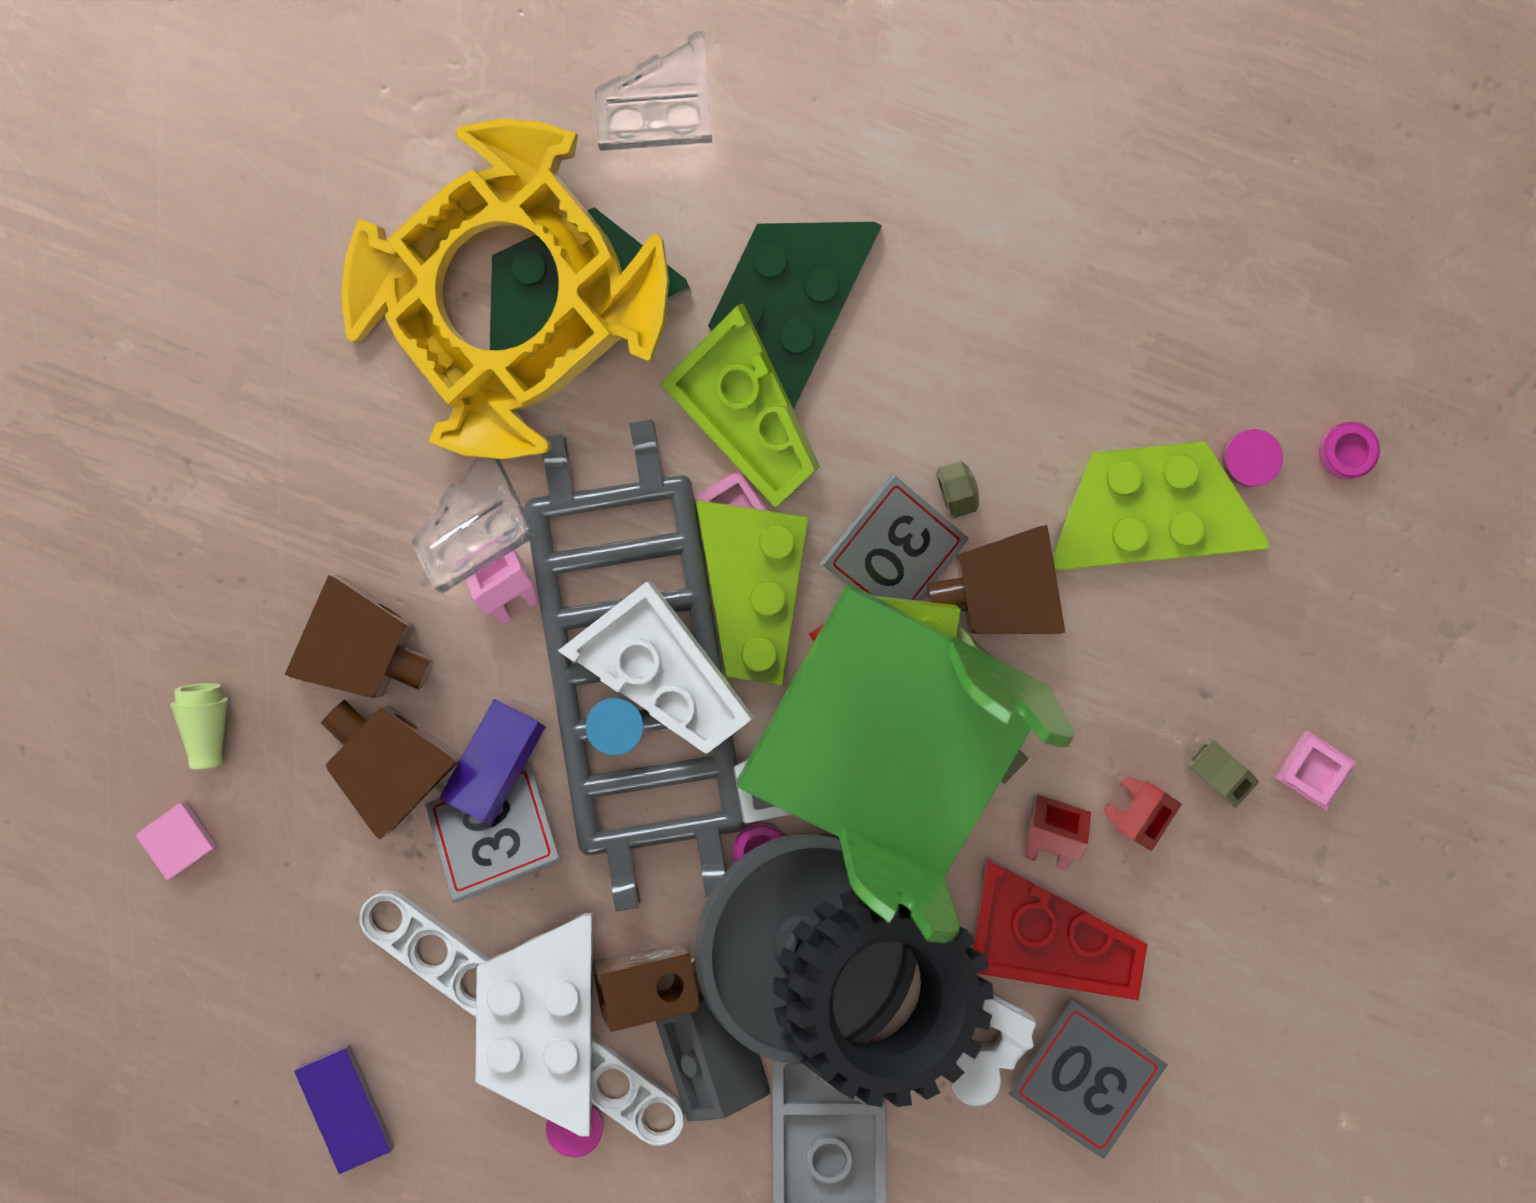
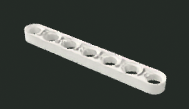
M384 890L370 897L363 904L360 911L359 923L363 933L375 944L476 1017V999L470 997L464 991L462 978L466 971L477 968L479 964L491 958L406 895L396 890ZM390 901L399 907L402 913V923L396 931L384 932L374 925L372 911L377 903ZM436 935L444 940L448 953L442 964L428 965L419 958L417 944L421 937ZM592 1033V1104L650 1145L663 1146L673 1142L679 1136L684 1125L685 1112L681 1100L673 1092ZM618 1069L624 1072L630 1082L628 1093L618 1099H610L604 1096L598 1087V1077L604 1071ZM653 1103H664L673 1110L675 1123L667 1131H652L645 1125L643 1120L644 1110Z

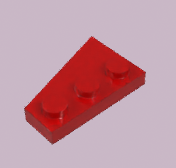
M986 858L973 936L976 942L972 944V948L985 955L989 969L977 974L1139 1001L1148 947L1145 941Z

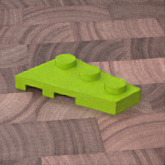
M744 303L737 305L660 384L776 508L819 469L820 465Z
M695 499L725 675L729 678L782 685L809 517Z

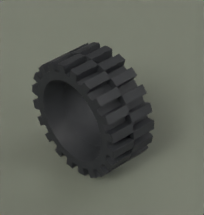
M854 890L841 893L840 898L843 908L840 909L825 901L813 909L821 921L814 928L801 921L792 932V934L802 940L799 948L794 952L783 947L778 959L780 964L790 969L788 978L774 977L773 993L786 1002V1006L774 1008L777 1024L790 1032L783 1039L790 1050L802 1058L800 1062L852 1100L856 1096L867 1105L882 1107L883 1098H885L896 1107L912 1105L911 1090L928 1100L941 1093L935 1082L937 1078L943 1076L954 1084L965 1073L956 1064L963 1053L973 1059L977 1057L983 1045L971 1039L975 1028L989 1031L992 1015L980 1008V1000L994 999L993 983L977 975V973L989 969L985 955L970 947L976 940L967 929L961 926L953 941L947 943L930 942L926 940L912 919V912L906 906L899 903L897 911L889 923L871 909ZM888 941L905 943L917 961L921 979L918 1002L910 1018L899 1030L882 1040L869 1043H857L846 1040L838 1029L833 1013V994L843 968L857 953L871 945Z

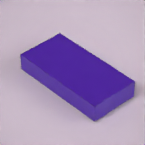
M493 699L439 799L492 826L546 726Z
M350 1045L299 1066L294 1070L339 1174L381 1157L393 1150L394 1146Z

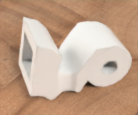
M993 994L994 999L980 1000V1008L992 1015L990 1026L999 1031L996 1039L991 1042L976 1041L983 1046L975 1059L963 1053L956 1064L965 1073L954 1084L950 1082L956 1097L963 1103L971 1106H982L991 1102L999 1093L1001 1086L999 1069L1013 1070L1021 1056L1034 1046L1032 1034L1037 1023L1032 1014Z

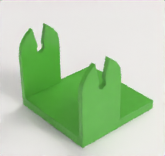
M847 582L737 778L738 788L838 836L849 883L854 892L871 909L890 923L900 903L912 912V919L927 941L947 943L955 939L959 932L960 922L945 880V875L1032 729L1044 744L1056 747H1069L1075 734L1074 729L1048 685Z

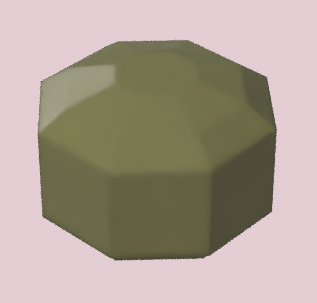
M962 461L939 467L936 475L949 516H953L954 519L976 512L979 506V490L976 479L969 467Z

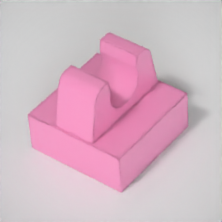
M512 545L464 576L472 598L485 616L491 614L503 624L512 620L505 604L516 596L523 597L530 607H533L538 602L532 587L533 583L524 562Z

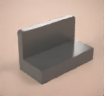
M705 1000L699 1002L700 1009L695 1012L655 1021L688 1122L725 1119L768 1096L770 1093L759 1054L751 1051L732 1037L713 1016Z

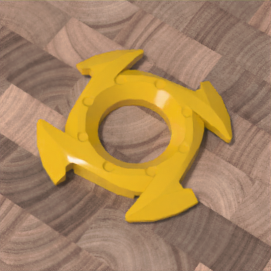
M499 118L463 125L456 130L458 139L480 154L493 166L492 168L480 172L472 169L449 182L387 239L384 228L361 218L357 219L345 254L341 303L345 335L350 342H361L385 315L398 343L445 402L453 406L449 420L435 423L428 443L464 456L508 460L544 454L552 449L549 440L532 428L516 411L532 407L556 394L621 338L628 340L630 354L649 362L652 361L665 324L669 276L664 240L658 234H652L647 239L635 258L622 272L620 261L607 235L557 175L561 161L575 157L578 140L577 133L541 121ZM517 226L535 233L549 248L558 271L559 290L557 301L547 323L527 342L506 350L490 351L479 349L464 340L454 329L448 318L443 299L445 274L454 254L469 238L492 227Z

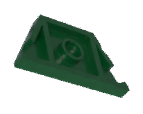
M595 207L587 210L609 238L623 272L643 245ZM537 235L531 236L492 255L490 351L506 350L527 342L544 327L554 310L559 290L558 271L549 248ZM667 265L669 276L667 301L691 290L687 280L669 265Z
M876 222L757 224L708 325L710 331L737 305L744 303L793 410L881 230V224Z

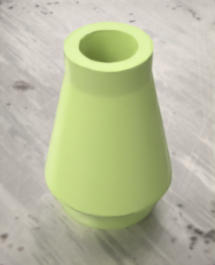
M201 683L175 689V702L171 703L170 707L188 756L189 768L207 769L222 765L228 698L222 696L221 685L217 683Z

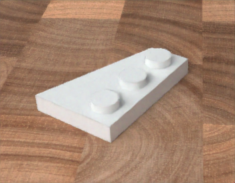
M652 581L644 583L558 650L573 662H578L600 677V681L616 692L623 693L649 712V715L705 754L709 753L755 718Z

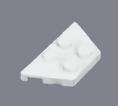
M584 913L575 917L574 920L560 927L538 935L506 953H501L479 964L476 982V1083L579 1136H590L593 913Z

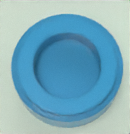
M611 697L601 700L590 710L587 716V737L590 743L604 754L621 755L627 753L641 739L643 733L642 716L636 706L626 699Z

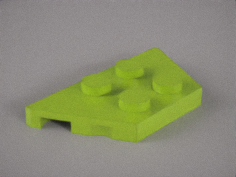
M1201 441L1093 452L1089 454L1080 478L1081 482L1064 520L1065 524L1052 555L1055 570L1263 550L1269 549V540L1207 442Z

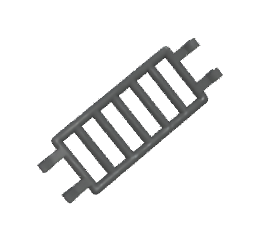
M653 420L629 423L639 481L574 491L566 437H563L562 434L545 437L552 445L551 450L542 454L549 495L532 498L525 505V517L578 846L585 855L607 853L615 912L638 908V904L641 903L631 849L697 839L705 897H709L715 885L727 871L720 835L739 832L746 824L743 823L733 769V766L737 764L732 735L712 750L713 756L590 775L585 742L589 741L586 734L587 719H581L576 686L602 681H600V677L581 664H572L569 658L558 651L568 643L567 630L589 627L625 599L621 598L563 608L558 574L681 555L686 588L660 593L675 613L690 611L694 638L723 675L692 482L688 476L682 474L663 477L656 428ZM672 499L677 530L675 533L554 552L549 518ZM639 710L643 720V732L668 729V727L649 715L647 710ZM717 779L722 812L599 831L594 804L595 797Z

